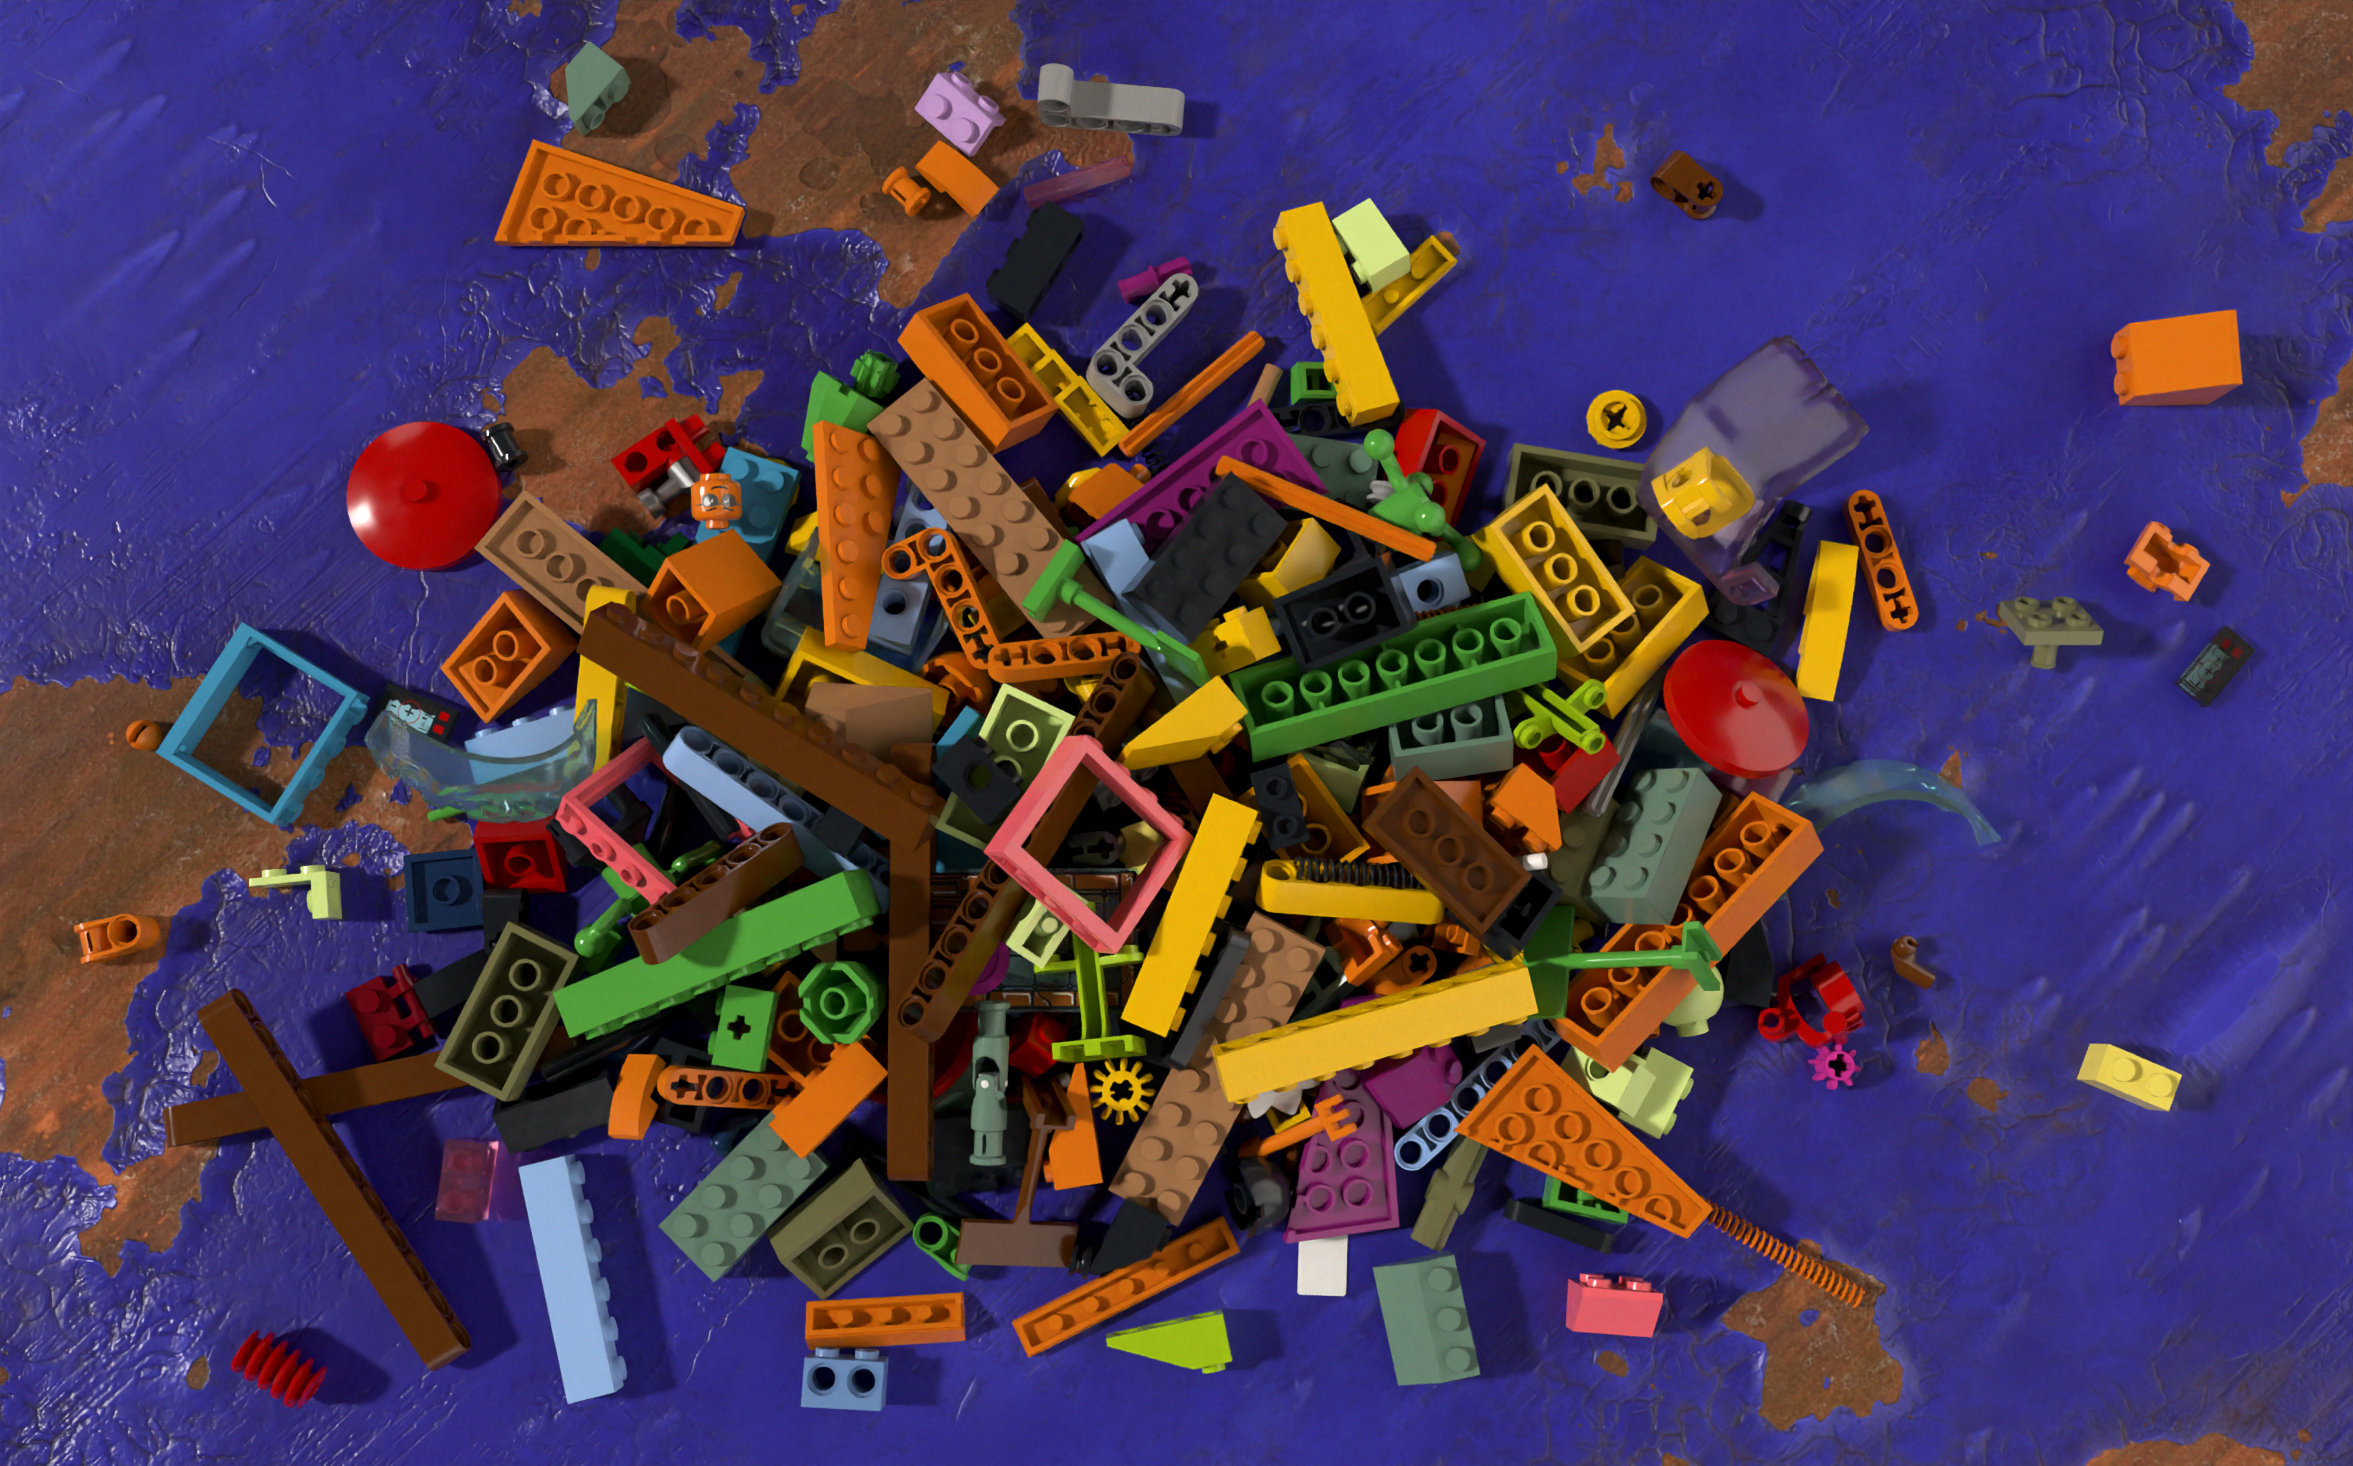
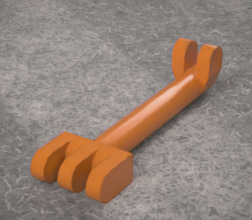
M1338 1093L1314 1105L1319 1116L1263 1140H1260L1259 1136H1255L1245 1141L1239 1148L1238 1157L1251 1155L1268 1158V1154L1322 1131H1327L1332 1142L1355 1132L1358 1128L1355 1122L1341 1127L1339 1121L1351 1114L1348 1107L1334 1112L1332 1106H1336L1344 1100L1341 1093Z

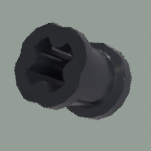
M508 422L492 426L484 431L480 437L483 444L489 446L496 459L495 468L500 472L514 470L524 464L529 458L527 452L520 449L513 436L514 427Z

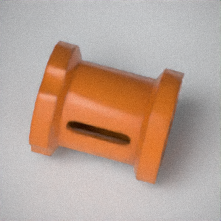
M902 166L892 172L882 186V192L887 196L892 195L905 207V213L911 217L926 205L931 197V191L926 187L921 188L908 176L909 171Z

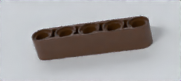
M779 822L764 828L636 915L629 922L628 930L643 962L648 965H656L671 959L798 870L804 864L805 857L792 825L788 822Z

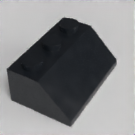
M1023 1102L1007 1104V1129L1003 1130L1002 1154L1006 1156V1163L1002 1165L984 1166L970 1163V1155L974 1154L975 1130L971 1129V1109L934 1113L933 1175L931 1181H925L929 1195L950 1197L964 1191L990 1192L997 1187L1012 1185L1021 1187L1032 1129L1029 1125L1031 1119ZM1043 1160L1038 1182L1046 1181Z

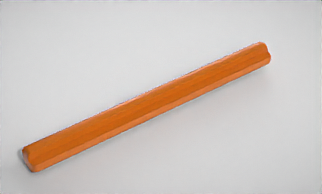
M1224 455L1217 464L1215 473L1219 476L1232 471L1252 490L1419 560L1430 562L1435 553L1436 544L1430 540Z

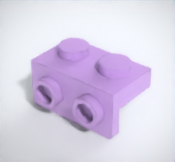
M956 71L954 73H937L914 109L968 157L975 156L994 126H1002L1006 118L998 112L1000 108L992 99L984 95L980 96L971 88L972 82L963 74Z

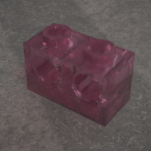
M465 1137L446 1139L434 1220L471 1224L488 1220L499 1141Z

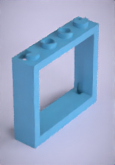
M242 622L156 753L267 822L287 827L289 823L294 822L302 813L304 808L303 801L310 790L316 789L323 781L325 776L324 769L331 758L339 755L345 747V737L351 727L358 724L364 718L368 708L366 704L370 697L259 629ZM262 647L345 697L275 806L191 756Z

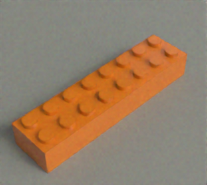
M1752 791L1703 842L1670 925L1625 924L1599 952L1671 950L1673 945H1682L1683 922L1700 921L1722 952L1723 958L1824 851L1811 821ZM1710 961L1709 968L1712 969L1719 961ZM1672 966L1582 969L1568 984L1566 1019L1548 1020L1559 1037L1611 1073H1614L1693 990L1698 982L1688 969L1674 970Z

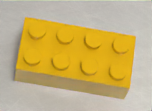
M1547 483L1526 494L1471 535L1512 595L1526 591L1531 592L1557 648V658L1560 662L1584 652L1636 611Z
M807 626L776 686L773 697L781 702L795 706L799 713L806 716L805 706L813 682L932 689L934 735L944 717L950 691L864 651L850 653L825 647L824 633Z

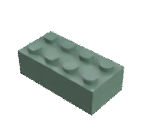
M1287 433L1328 489L1329 493L1322 496L1331 500L1339 497L1365 510L1372 508L1366 502V497L1373 492L1370 489V483L1377 478L1378 460H1373L1365 453L1363 444ZM1293 506L1274 510L1280 516L1290 519H1315L1317 517Z
M1700 768L1635 770L1581 895L1605 923L1670 925L1723 796Z
M772 1111L659 1225L668 1237L713 1282L723 1278L766 1234V1231L773 1227L834 1164L818 1147L808 1157L801 1160L768 1125L776 1117Z

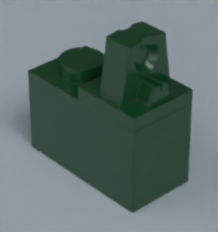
M615 526L597 548L649 590L666 557L691 547L693 542L678 531L666 545L660 541L655 547L650 544L647 546L648 543L631 529L624 534Z

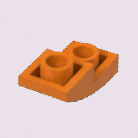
M941 140L915 166L941 194L946 191L971 217L976 216L1000 189L974 164Z
M1446 915L1437 924L1416 923L1421 942L1415 945H1421L1438 951L1478 957L1481 942Z
M627 1055L617 1080L610 1109L608 1135L612 1138L643 1140L659 1106L650 1098L659 1075L666 1065V1062L658 1055Z

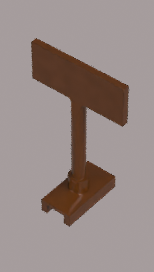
M1020 1075L1017 1091L1031 1119L1029 1125L1032 1129L1014 1218L1011 1220L963 1218L954 1258L955 1264L1065 1268L1070 1266L1079 1227L1077 1222L1030 1221L1048 1133L1052 1132L1053 1129L1074 1130L1077 1115L1058 1077H1050L1049 1086L1046 1088L1033 1087L1028 1076Z

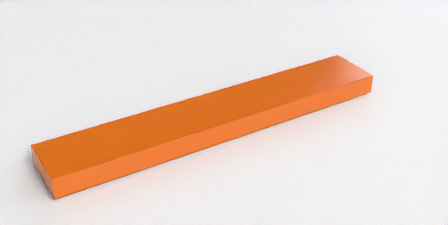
M1221 1215L1167 1242L1162 1252L1155 1249L1148 1259L1113 1269L1012 1320V1324L1028 1358L1240 1252V1249L1224 1216Z

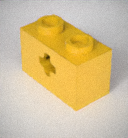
M1244 605L1225 613L1223 616L1226 622L1221 624L1219 618L1211 620L1194 642L1187 644L1188 648L1200 654L1210 679L1217 675L1221 677L1282 650L1263 606L1247 612Z

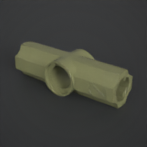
M1461 1134L1455 1137L1442 1167L1439 1166L1430 1180L1425 1193V1199L1427 1200L1410 1234V1238L1433 1250L1442 1252L1458 1215L1461 1216L1471 1200L1475 1189V1183L1473 1182L1489 1147Z

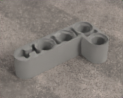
M1050 63L1040 68L1037 110L1039 121L1045 125L1060 128L1156 136H1176L1182 132L1185 95L1179 90L1074 80V71L1063 64Z
M1178 273L1171 276L1096 351L1086 371L1087 383L1107 404L1125 418L1132 419L1142 415L1153 396L1154 389L1151 381L1136 367L1183 320L1198 296L1197 283L1187 274ZM1180 295L1173 306L1169 304L1171 297ZM1147 317H1156L1162 325L1151 324ZM1122 341H1131L1137 346L1138 350H1128L1124 347ZM1107 366L1112 370L1113 375H1103L1097 367ZM1125 392H1136L1141 397V401H1132L1126 396Z

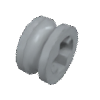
M1372 481L1370 489L1373 492L1367 495L1366 502L1374 507L1395 492L1390 482Z

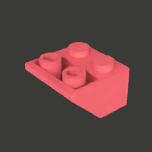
M1580 1273V1279L1568 1278L1567 1328L1575 1332L1652 1338L1663 1302V1293L1651 1288V1282L1643 1281V1278L1634 1276H1619V1282H1611L1612 1279L1604 1278V1275L1595 1273Z

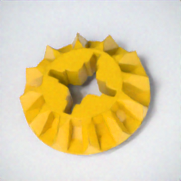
M1611 390L1597 396L1590 404L1585 417L1588 433L1595 438L1598 445H1604L1611 448V450L1628 448L1637 442L1644 433L1647 422L1646 412L1641 402L1632 394L1621 390ZM1621 409H1624L1625 412L1622 414L1623 417L1621 419L1624 428L1616 426L1609 432L1607 428L1609 427L1610 419L1606 415L1614 416Z

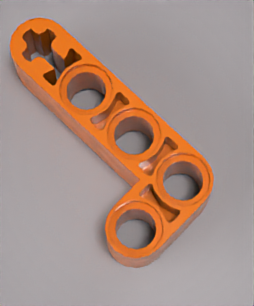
M931 527L887 548L882 555L881 561L885 573L891 578L906 581L928 573L968 661L977 669L988 670V659H981L979 655L984 650L981 640L976 638L970 639V635L982 633L987 629L988 634L980 635L985 645L996 646L1005 642L956 537L947 530ZM941 535L946 541V549L943 554L935 557L929 549L930 541L935 536ZM902 552L908 553L911 559V566L905 573H899L895 568V559ZM957 570L962 575V586L956 592H951L946 587V577L950 572ZM968 606H974L979 612V621L971 628L965 626L962 620V613Z

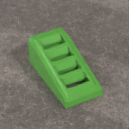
M1297 362L1290 369L1289 381L1292 405L1336 401L1337 391L1334 383L1328 382L1325 376L1324 362ZM1319 376H1324L1325 390H1320ZM1306 377H1309V390H1307Z

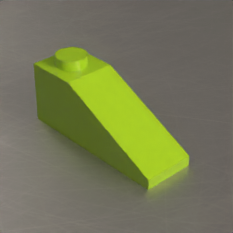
M1222 1309L1110 1332L1106 1335L1107 1347L1193 1370L1202 1368L1203 1374L1226 1369L1225 1363L1232 1362Z

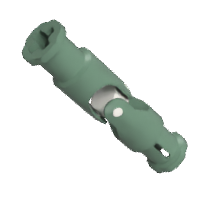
M995 999L975 1000L974 1008L978 1009L977 1034L973 1035V1088L976 1091V1096L971 1107V1129L975 1130L974 1154L970 1155V1163L984 1166L1002 1165L1006 1163V1156L1002 1154L1003 1130L1007 1129V1104L1004 1092L1008 1084L1009 1035L1005 1033L1006 1010L1010 1009V1001ZM985 1057L995 1060L999 1071L981 1072Z

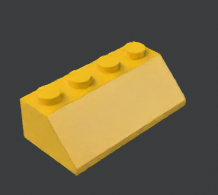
M1643 555L1625 573V578L1617 581L1618 586L1636 611L1581 654L1561 662L1557 658L1556 675L1573 693L1590 679H1597L1605 685L1607 692L1606 700L1595 710L1612 720L1709 614L1701 585Z

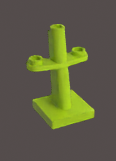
M1590 679L1586 681L1567 700H1563L1549 689L1548 681L1502 693L1509 721L1523 712L1532 716V718L1519 723L1512 734L1513 743L1520 748L1533 749L1542 740L1556 733L1579 746L1590 755L1599 752L1604 746L1606 738L1600 732L1599 725L1584 715L1590 709L1599 708L1606 700L1607 692L1605 685L1599 680Z
M1088 902L1086 906L1096 914L1095 902ZM1072 931L1075 960L1060 961V954H1052L1043 969L1035 964L1033 965L1034 974L1076 971L1082 1037L1081 1040L1052 1043L1053 1060L1070 1064L1147 1055L1144 1038L1132 1034L1112 1037L1103 968L1144 962V953L1139 952V945H1125L1120 948L1117 954L1102 957L1101 953L1095 952Z

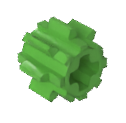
M865 351L864 356L861 355L860 359L856 358L850 373L851 376L855 377L853 386L856 387V390L867 396L883 399L887 393L896 388L901 375L895 372L898 363L894 361L895 359L882 352Z

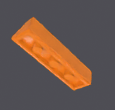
M963 1292L809 1301L806 1303L805 1341L809 1350H816V1347L832 1346L843 1349L966 1340Z

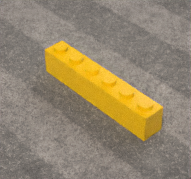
M1323 202L1280 212L1276 227L1273 229L1274 243L1278 250H1283L1286 258L1285 269L1287 277L1291 283L1295 282L1298 289L1300 311L1304 316H1308L1311 323L1312 342L1316 349H1321L1325 360L1323 363L1324 373L1328 382L1334 383L1337 391L1336 402L1340 414L1347 417L1350 428L1392 416L1400 400Z
M1213 793L1121 1019L1163 1037L1168 1036L1170 1029L1178 1032L1186 1013V1009L1180 1007L1186 992L1194 993L1202 972L1195 969L1201 954L1209 956L1217 934L1211 932L1216 917L1224 920L1233 897L1226 895L1232 880L1240 881L1248 861L1241 857L1247 843L1255 844L1263 823L1257 821L1258 811Z

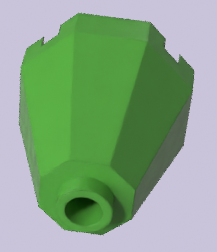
M819 370L811 387L801 447L808 451L805 458L815 464L813 424L824 420L871 436L872 433L866 425L887 409V407L875 399L860 393L849 384Z
M824 961L817 963L798 987L799 998L803 997L804 1008L800 1009V1020L824 1044H833L835 1042L852 1044L860 1041L889 1003V980L880 971L856 961Z

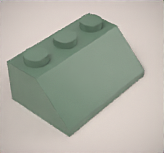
M1502 693L1386 726L1395 781H1400L1416 765L1432 781L1513 769L1514 740Z
M1447 1250L1441 1253L1438 1252L1372 1267L1398 1386L1445 1383L1481 1375L1454 1254Z

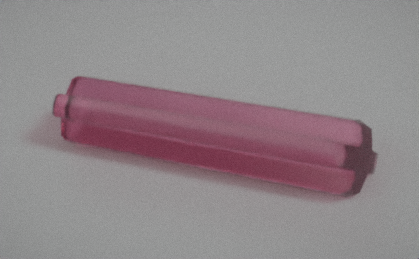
M1120 155L1026 186L1023 189L1024 198L1029 208H1035L1044 205L1047 199L1053 202L1128 177L1130 175L1129 163L1125 156Z

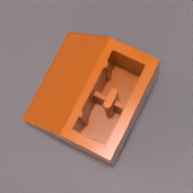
M1521 763L1508 771L1486 798L1483 811L1486 815L1483 819L1499 832L1506 830L1517 839L1514 842L1515 845L1527 855L1545 853L1547 855L1557 851L1562 845L1555 790L1543 778Z

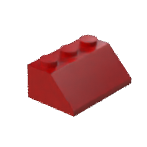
M1407 408L1394 441L1393 453L1405 478L1413 472L1436 475H1453L1457 472L1461 462L1460 452L1454 445L1437 444L1440 432L1476 444L1449 525L1455 529L1486 441L1438 409ZM1384 470L1380 481L1389 482ZM1432 479V497L1443 508L1448 499L1447 486L1441 480ZM1428 532L1423 533V535L1437 539L1439 541H1444L1439 536L1434 537L1430 535Z

